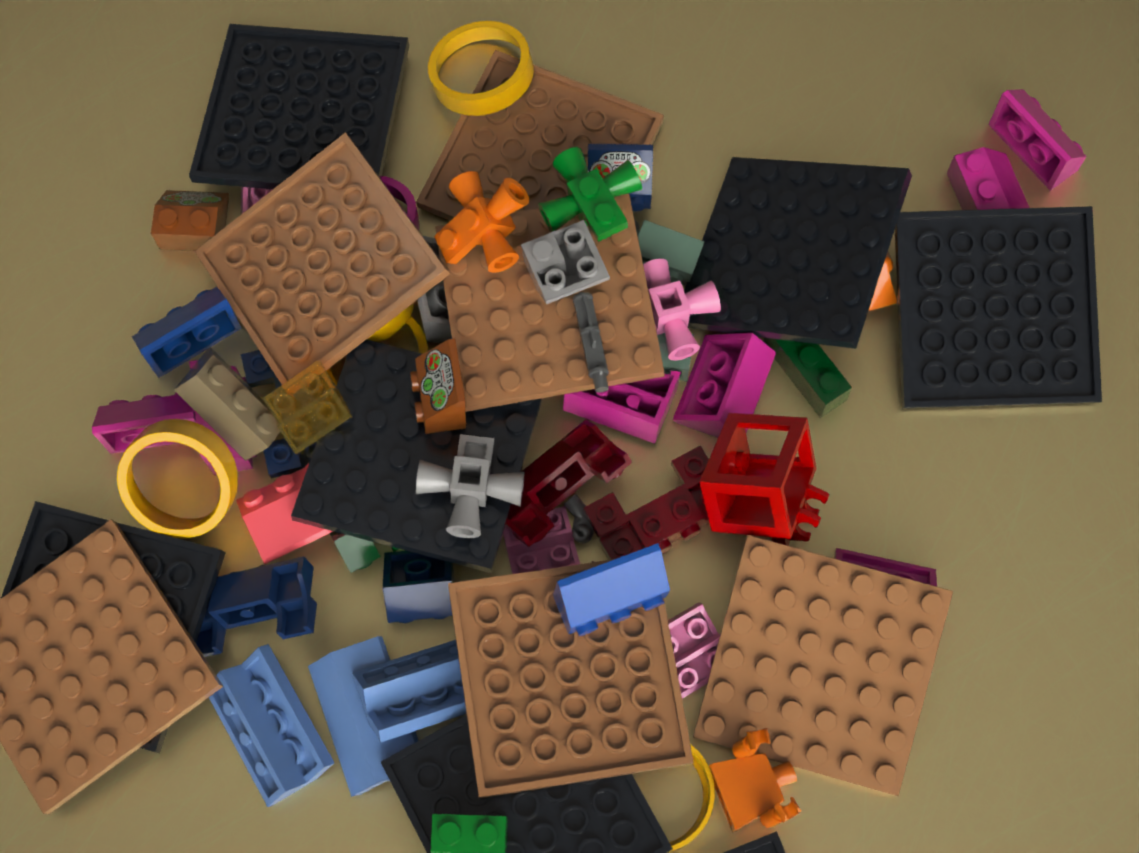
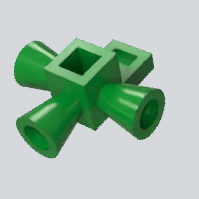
M572 147L561 152L554 159L553 167L567 181L568 196L538 203L539 211L549 231H557L576 215L580 221L584 220L586 225L590 227L598 242L628 228V221L614 197L642 190L640 178L632 163L626 160L602 179L597 169L588 171L581 148Z

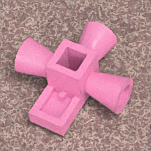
M654 259L644 263L643 266L657 335L665 333L668 358L670 360L686 359L697 353L700 349L699 344L688 329L690 314L720 312L721 306L717 289L714 283L709 281L685 293L681 281L671 283L669 265L666 259Z

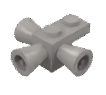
M460 434L453 470L421 459L419 461L416 494L450 491L451 503H454L455 506L446 531L453 536L476 538L481 535L479 506L486 507L487 496L521 506L524 472L490 474L494 438Z

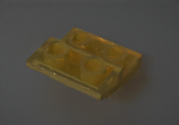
M318 360L262 398L279 423L278 429L295 454L300 453L352 417L334 381L322 362Z

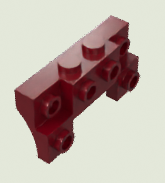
M585 419L521 471L524 472L521 506L511 505L506 526L514 537L527 547L541 541L547 532L555 527L549 516H547L550 511L594 475L605 483L619 477L624 469L632 463L630 457L610 441L595 424Z
M701 445L671 461V466L682 485L653 501L625 514L612 492L583 508L608 560L620 558L657 543L661 548L662 554H664L673 547L671 543L682 537L684 541H687L697 536L702 531L701 527L709 523L699 482L709 458Z

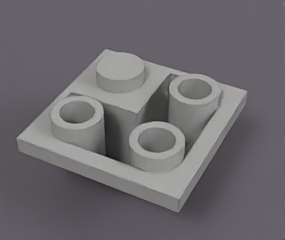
M584 220L521 244L525 265L536 290L546 304L610 280L609 273Z

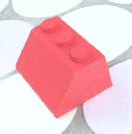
M309 463L305 468L290 475H282L273 483L260 489L251 490L242 498L236 500L242 518L264 564L333 532L292 521L291 514Z

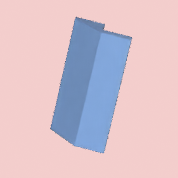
M382 636L330 652L308 666L351 797L362 795L384 782H389L390 780L381 761L419 741L416 731L380 742L366 717L352 673L390 661Z
M456 640L352 673L369 725L380 742L466 714Z
M269 644L258 647L241 665L221 670L216 674L223 687L211 695L209 699L267 807L275 805L315 781L334 764L331 755Z

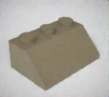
M211 347L205 351L174 389L245 461L267 449L284 427L281 417Z

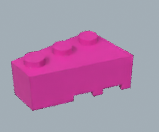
M670 371V374H664L665 377L609 386L607 391L600 393L592 389L564 394L563 411L655 444L677 392L681 371Z

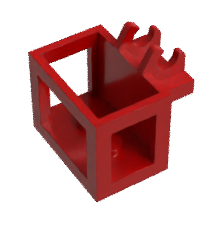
M742 413L728 414L699 481L712 532L771 537L773 542L789 546L790 540L803 542L810 540L811 533L803 531L798 524L805 522L817 528L821 517L818 516L820 510L811 507L807 500L817 499L825 504L829 493L811 485L817 467L808 418ZM745 428L788 431L779 456L750 454Z

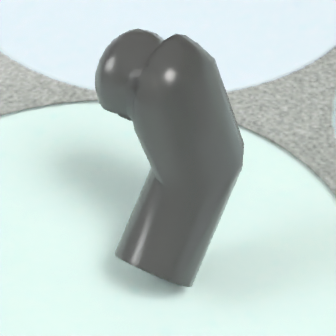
M575 494L564 505L574 516L572 537L578 543H587L592 539L594 530L583 511L586 505Z

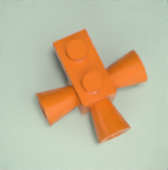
M468 171L456 176L449 183V190L464 208L434 236L446 263L457 264L476 245L483 246L489 272L497 273L512 267L518 261L519 255L505 238L516 229L510 214L529 204V196L526 190L516 180L505 178L491 199L484 198L480 177L477 172Z

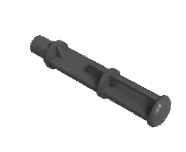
M580 292L573 297V303L587 363L588 376L593 379L595 392H605L609 389L607 382L609 370L604 355L593 296L589 292Z

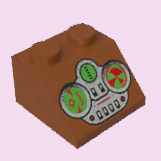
M166 190L155 204L151 235L159 249L196 251L226 227L229 193Z
M453 338L444 341L415 358L416 371L410 372L412 391H419L421 402H415L417 423L424 422L425 434L466 428L465 395L456 340Z

